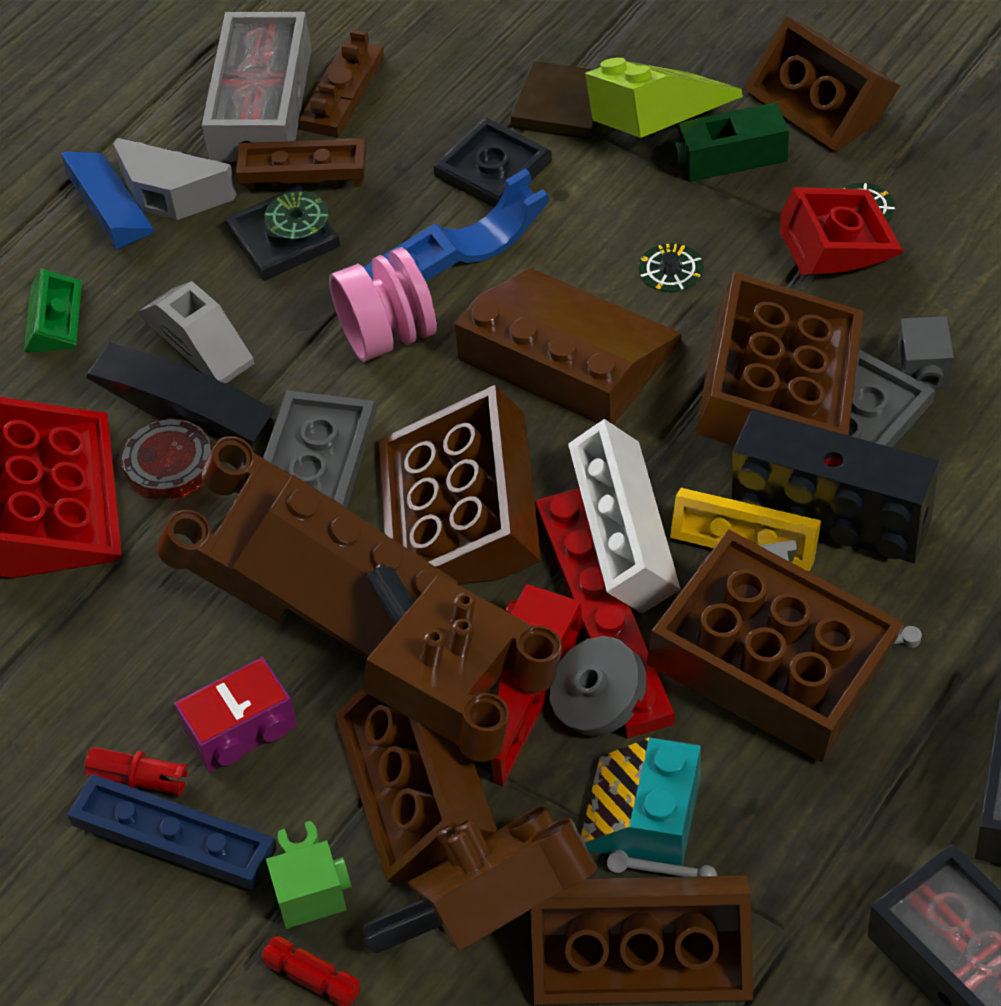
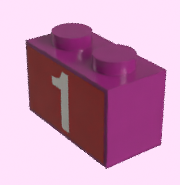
M264 657L174 702L182 731L209 773L221 766L237 762L244 754L266 742L279 740L289 730L297 726L291 698Z

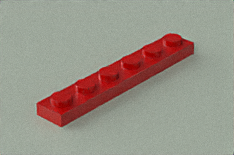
M580 488L535 500L537 516L571 599L581 602L582 628L586 638L606 636L621 640L641 658L645 668L646 692L642 702L637 700L635 707L632 709L631 712L634 715L622 726L626 738H632L675 725V714L659 675L654 668L647 665L648 649L630 606L606 591Z

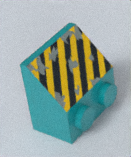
M649 737L600 756L581 833L588 851L609 855L612 851L620 849L625 851L629 858L683 866L701 780V746Z

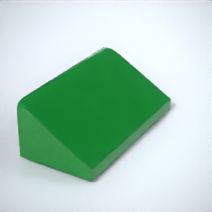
M40 269L30 289L24 351L43 352L75 349L82 280Z

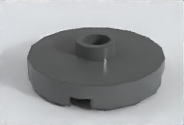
M606 636L586 639L574 646L560 660L554 683L550 687V702L555 715L570 729L590 737L610 734L622 727L634 715L631 712L632 709L635 707L637 700L642 702L646 692V671L641 658L621 640ZM597 680V683L591 688L594 681Z

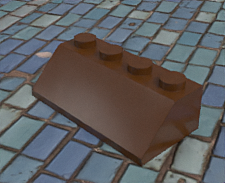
M294 474L230 570L365 659L371 655L394 627L367 583V575L374 571L377 565L385 564L387 567L394 568L414 601L420 597L438 574L458 584L457 580Z
M361 688L335 715L386 881L397 883L420 876L448 860L436 837V833L440 828L448 824H453L457 827L462 822L471 819L475 820L484 838L496 832L497 828L474 761L463 755L454 742L362 691L363 688Z
M747 875L585 879L531 909L534 1005L753 1000L751 893Z

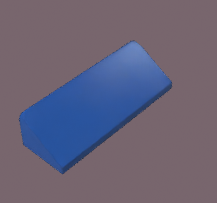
M61 153L67 176L115 249L155 233L153 227L103 153Z

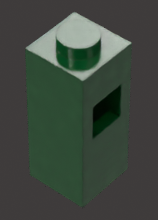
M777 102L678 123V140L672 143L673 155L676 165L678 167L684 166L690 182L788 161L789 129Z

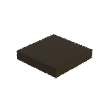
M533 61L511 114V127L592 139L598 122L593 121L585 73L593 69Z

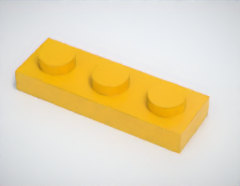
M680 488L675 498L670 538L715 548L729 529L757 545L795 540L797 551L791 563L806 571H810L815 560L821 520Z

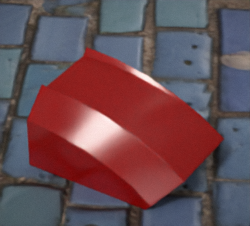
M793 187L780 214V238H784L799 268V275L850 271L883 262L904 253L869 189Z

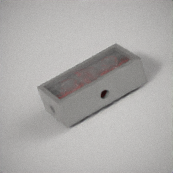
M225 12L202 121L209 160L237 162L239 143L296 141L311 54V43L305 12Z

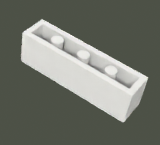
M603 419L568 445L606 591L643 614L681 590L640 444L637 440Z

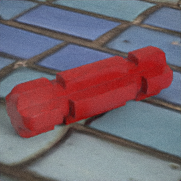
M280 936L271 938L268 945L264 948L262 957L266 966L279 973L288 972L286 977L321 996L330 995L329 1000L339 1006H351L360 993L361 987L358 978L345 971L335 972L336 966L302 948L294 950V944Z

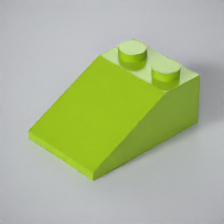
M624 58L604 60L600 63L601 67L585 73L593 121L640 138L743 97L741 88L694 73L629 62Z

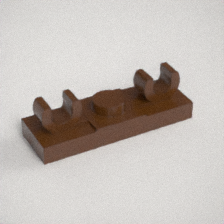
M353 29L350 31L351 40L346 39L300 116V130L339 138L384 59L383 47L369 44L367 32Z
M365 139L239 143L236 169L238 184L246 183L250 191H255L256 183L270 182L271 189L277 190L279 182L281 184L311 183L330 180L332 187L338 188L339 180L354 179L355 187H360L362 179H365L366 142Z

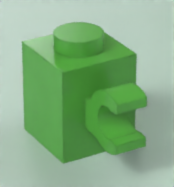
M311 821L305 822L307 838L301 843L290 842L285 829L279 830L278 842L282 854L266 859L286 929L347 910L342 890L352 887L344 859L341 857L333 860L328 842L319 841L317 829Z

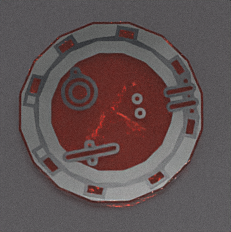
M169 418L153 421L138 429L125 443L121 454L125 479L134 491L147 498L159 499L158 495H170L171 499L183 497L198 489L204 483L201 472L213 449L211 440L202 427L188 420Z

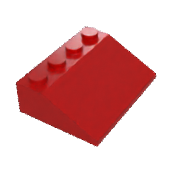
M0 397V576L16 578L119 561L122 552L108 413Z

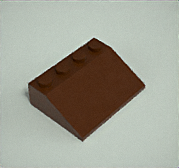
M532 268L479 294L454 324L459 360L596 423L605 419L615 425L682 339L680 332Z
M733 272L717 312L695 434L735 446L751 410L754 409L848 435L863 311Z
M496 385L379 439L384 530L387 536L457 580L458 584L502 579L541 562L525 414Z
M728 529L652 630L647 665L823 763L848 726L901 633L904 623Z

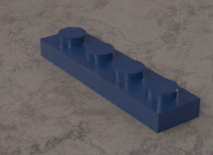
M95 774L91 775L68 813L70 823L74 827L253 891L268 866L266 859L271 858L277 849L275 838Z

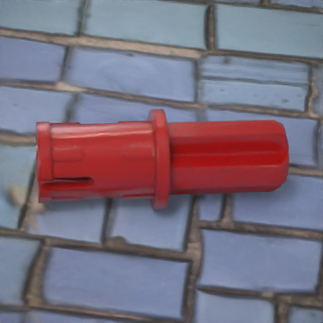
M92 747L87 754L84 765L85 774L89 777L95 774L118 783L127 784L135 789L141 787L174 794L178 797L182 796L187 782L168 779L166 776L178 779L188 777L187 764H176L148 758L144 751H137L133 755Z

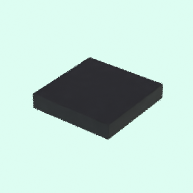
M485 118L433 165L434 176L495 207L504 193L507 179L526 168L533 180L552 162V151Z
M301 185L224 218L227 230L264 281L341 247L338 234L325 217H320L318 222L312 227L317 230L316 232L308 229L295 233L294 238H291V232H286L279 228L276 231L274 230V232L271 230L277 226L273 221V216H266V214H274L275 209L281 204L277 199H281L290 207L284 197L285 195L293 208L295 205L296 207L300 205L299 208L307 212V223L310 226L316 221L317 217H308V215H318L316 207L313 206L306 210L312 203L303 200L298 201V198L311 200ZM283 205L276 213L285 214V216H276L278 225L287 221L286 214L289 210ZM288 222L281 226L286 230H293Z

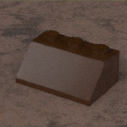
M786 16L743 89L765 104L777 102L785 118L832 150L839 151L879 122L901 85L814 28Z

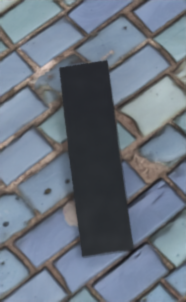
M109 342L86 376L88 380L160 421L167 420L169 416L177 420L188 421L200 427L206 436L213 429L225 437L236 436L244 439L251 448L270 421L275 410L242 391L192 368L113 342Z

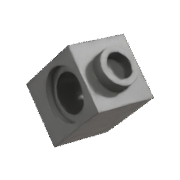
M947 316L901 319L898 341L901 372L933 389L950 388L954 356Z

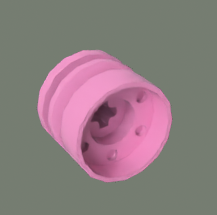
M402 247L392 250L388 254V260L382 255L372 260L373 280L360 264L337 271L329 276V287L337 316L352 349L363 362L393 350L392 330H394L398 338L405 345L414 343L416 341V334L422 339L436 334L437 322L429 288L415 261L408 251Z

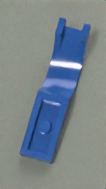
M525 168L506 180L505 190L498 204L483 219L471 226L457 230L445 229L435 223L392 250L400 247L407 250L425 281H428L459 261L465 263L485 261L501 254L521 237L548 204V195L543 189L536 194L533 193L528 187L532 178ZM391 251L387 252L386 254H384V255H382V256L385 257V258L388 260V254H389ZM371 262L364 266V269L373 280Z

